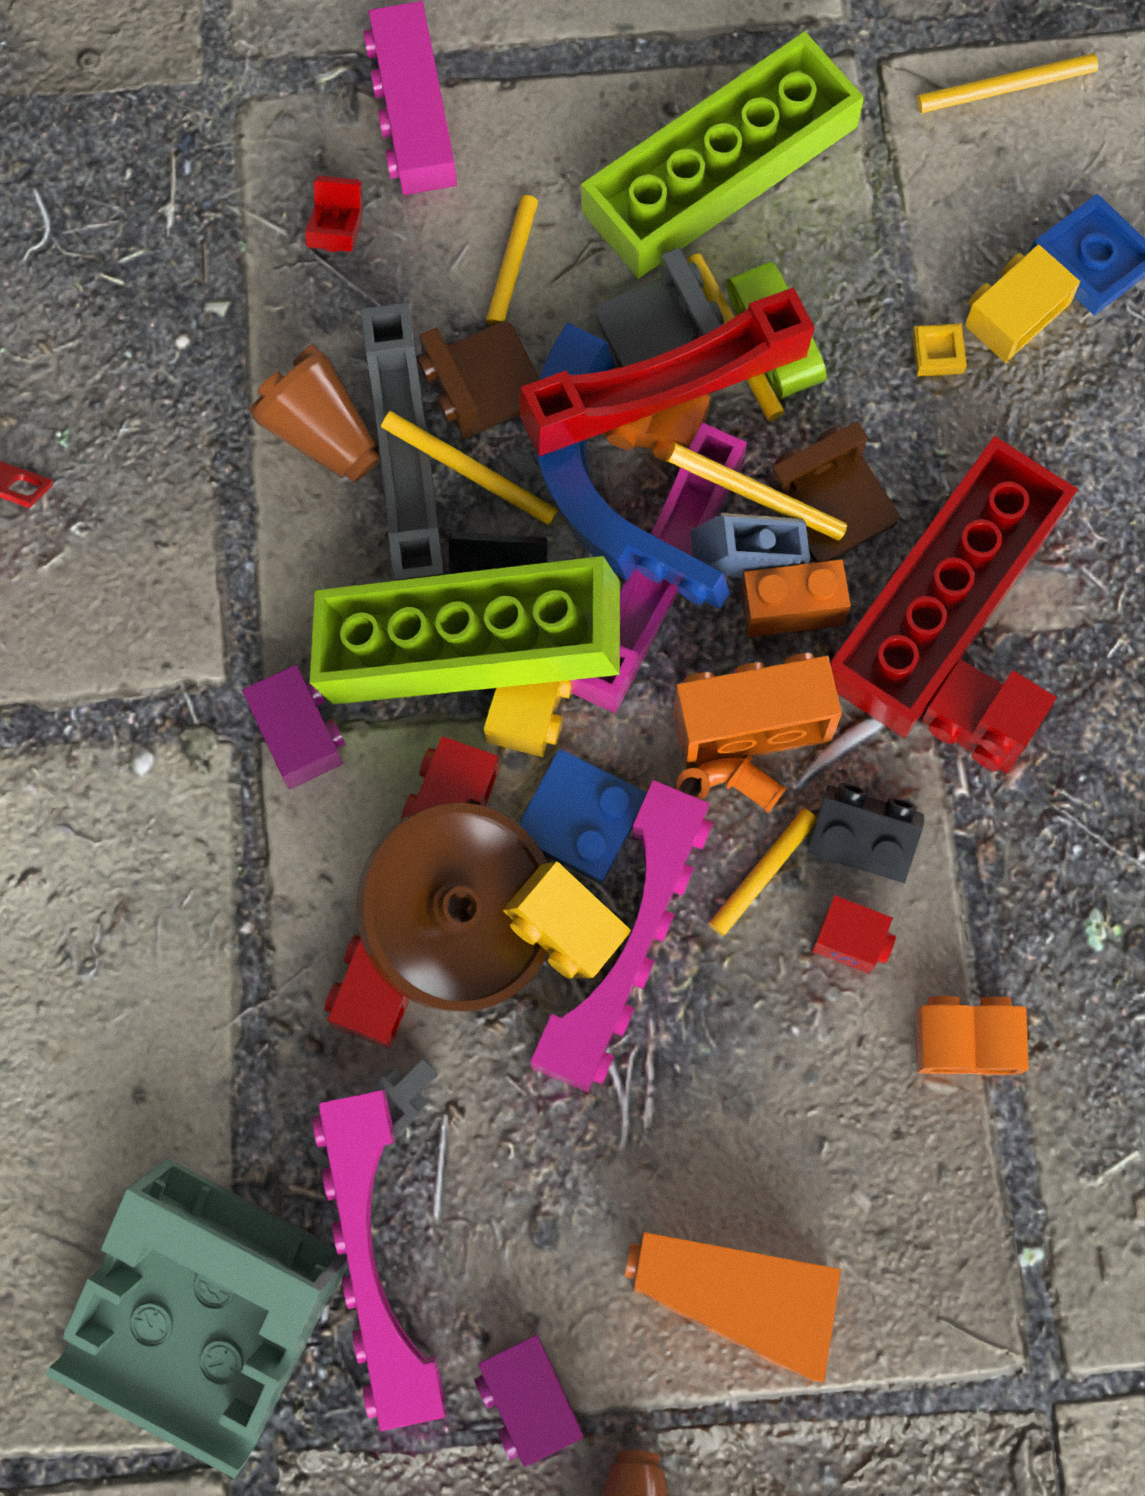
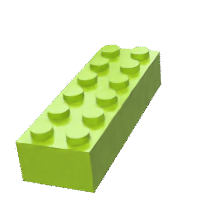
M804 31L581 183L582 214L637 279H640L662 263V254L676 248L683 249L856 129L859 123L864 96Z
M604 556L315 590L309 683L333 705L620 675V580Z

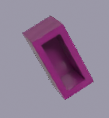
M297 664L242 689L289 790L343 765L337 749L346 746L334 719L326 722L323 721L317 706L325 703L322 694L309 683L310 677L303 679Z
M535 1335L478 1363L482 1375L474 1378V1382L486 1408L489 1409L496 1405L505 1426L497 1429V1433L510 1461L520 1457L525 1468L584 1438L585 1435L539 1335Z

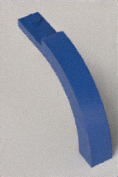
M567 322L549 353L540 380L567 370L569 375H580L612 370L616 365L606 341ZM586 439L540 457L537 454L543 478L563 519L577 540L593 557L604 556L614 573L628 581L637 568L641 574L656 583H661L664 579L677 586L678 592L694 604L702 605L705 601L718 609L722 607L731 594L723 572L633 525L614 511L599 495L592 484L588 471Z

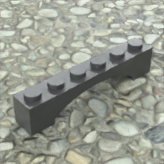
M409 302L362 308L361 317L383 473L393 579L397 581L445 575L430 456L381 428L383 420L391 410L427 431Z

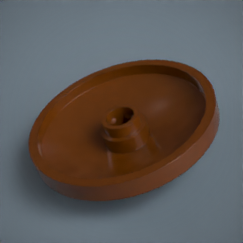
M449 803L426 808L407 816L391 827L381 837L366 860L361 873L356 900L357 922L361 940L369 959L381 977L393 989L409 1000L424 1007L441 1011L480 1010L497 1005L518 993L536 975L543 965L548 952L537 942L532 945L520 938L510 927L513 920L502 910L541 864L548 863L541 849L520 825L506 815L491 808L470 803Z

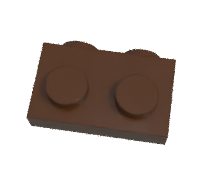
M509 322L498 323L446 346L437 327L419 335L422 354L417 355L416 358L421 372L427 383L434 380L440 392L436 396V400L447 423L454 421L462 439L520 415V387L540 380L513 325Z
M858 421L845 428L837 425L828 429L818 437L817 443L802 451L799 448H793L785 452L775 461L772 468L769 487L847 523L846 532L839 541L806 526L809 554L816 563L832 561L895 527L899 520V512L862 457L868 436Z

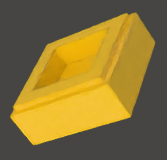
M962 323L914 326L912 339L917 377L965 373L967 365Z

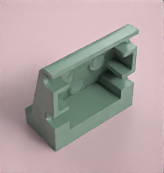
M167 1158L126 1189L100 1249L106 1252L107 1255L99 1269L87 1279L62 1339L68 1341V1344L59 1359L49 1367L46 1376L235 1479L252 1454L329 1298L335 1293L348 1265L347 1254L338 1255L334 1245Z

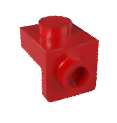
M318 175L313 183L314 207L305 230L306 247L324 249L329 252H353L363 220L362 183L358 179Z

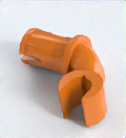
M750 755L746 758L725 757L706 761L697 768L684 770L676 780V790H679L686 780H700L701 791L696 798L701 800L707 797L710 787L720 783H727L725 786L727 789L733 786L765 809L764 811L767 813L770 812L787 787L782 786L750 761L753 757Z

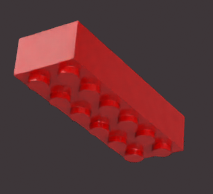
M994 435L830 662L837 694L905 739L939 692L959 659L963 658L1065 514L1078 488Z

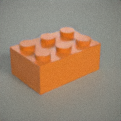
M801 653L786 658L784 664L764 667L763 663L755 662L735 668L733 674L714 677L712 672H701L690 675L684 679V683L676 685L673 714L685 769L696 768L706 761L717 758H746L748 755L753 757L831 742L842 711L828 655L814 658L812 653Z

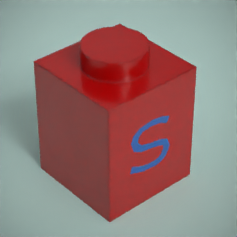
M834 895L812 952L870 974L877 961L886 964L896 940V935L888 932L893 917Z

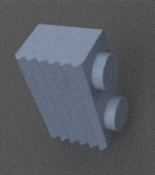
M720 513L714 519L703 522V525L692 528L690 534L693 557L723 572L725 578L730 576L733 579L738 576L742 579L744 571L808 564L810 561L806 522L803 519Z

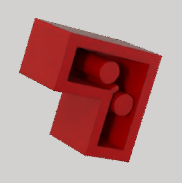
M959 659L928 707L922 722L929 725L928 730L939 740L947 744H954L956 742L973 752L971 754L972 758L981 766L992 771L1000 769L1008 773L1028 745L1057 697L1012 670L1005 683L1001 684L962 659Z

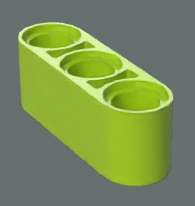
M771 261L729 277L726 280L727 292L737 316L748 309L749 303L788 289L779 269ZM813 338L811 339L806 358L765 372L775 394L780 399L823 383L827 379L824 361Z

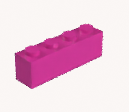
M423 1L369 10L372 29L363 30L368 59L377 57L379 69L370 70L375 98L385 97L387 109L378 110L383 138L392 137L394 149L385 151L390 179L400 178L403 195L457 186L454 157Z

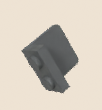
M680 248L662 254L661 278L604 301L596 307V319L621 367L676 349L724 324L719 306L715 301L708 302L702 291L704 283L697 265L693 261L687 263Z

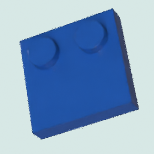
M1098 193L1035 239L1028 251L1030 252L1039 244L1081 281L1074 297L1094 316L1145 277V238Z
M559 749L518 825L534 839L544 856L558 861L560 864L603 885L633 828L647 792Z

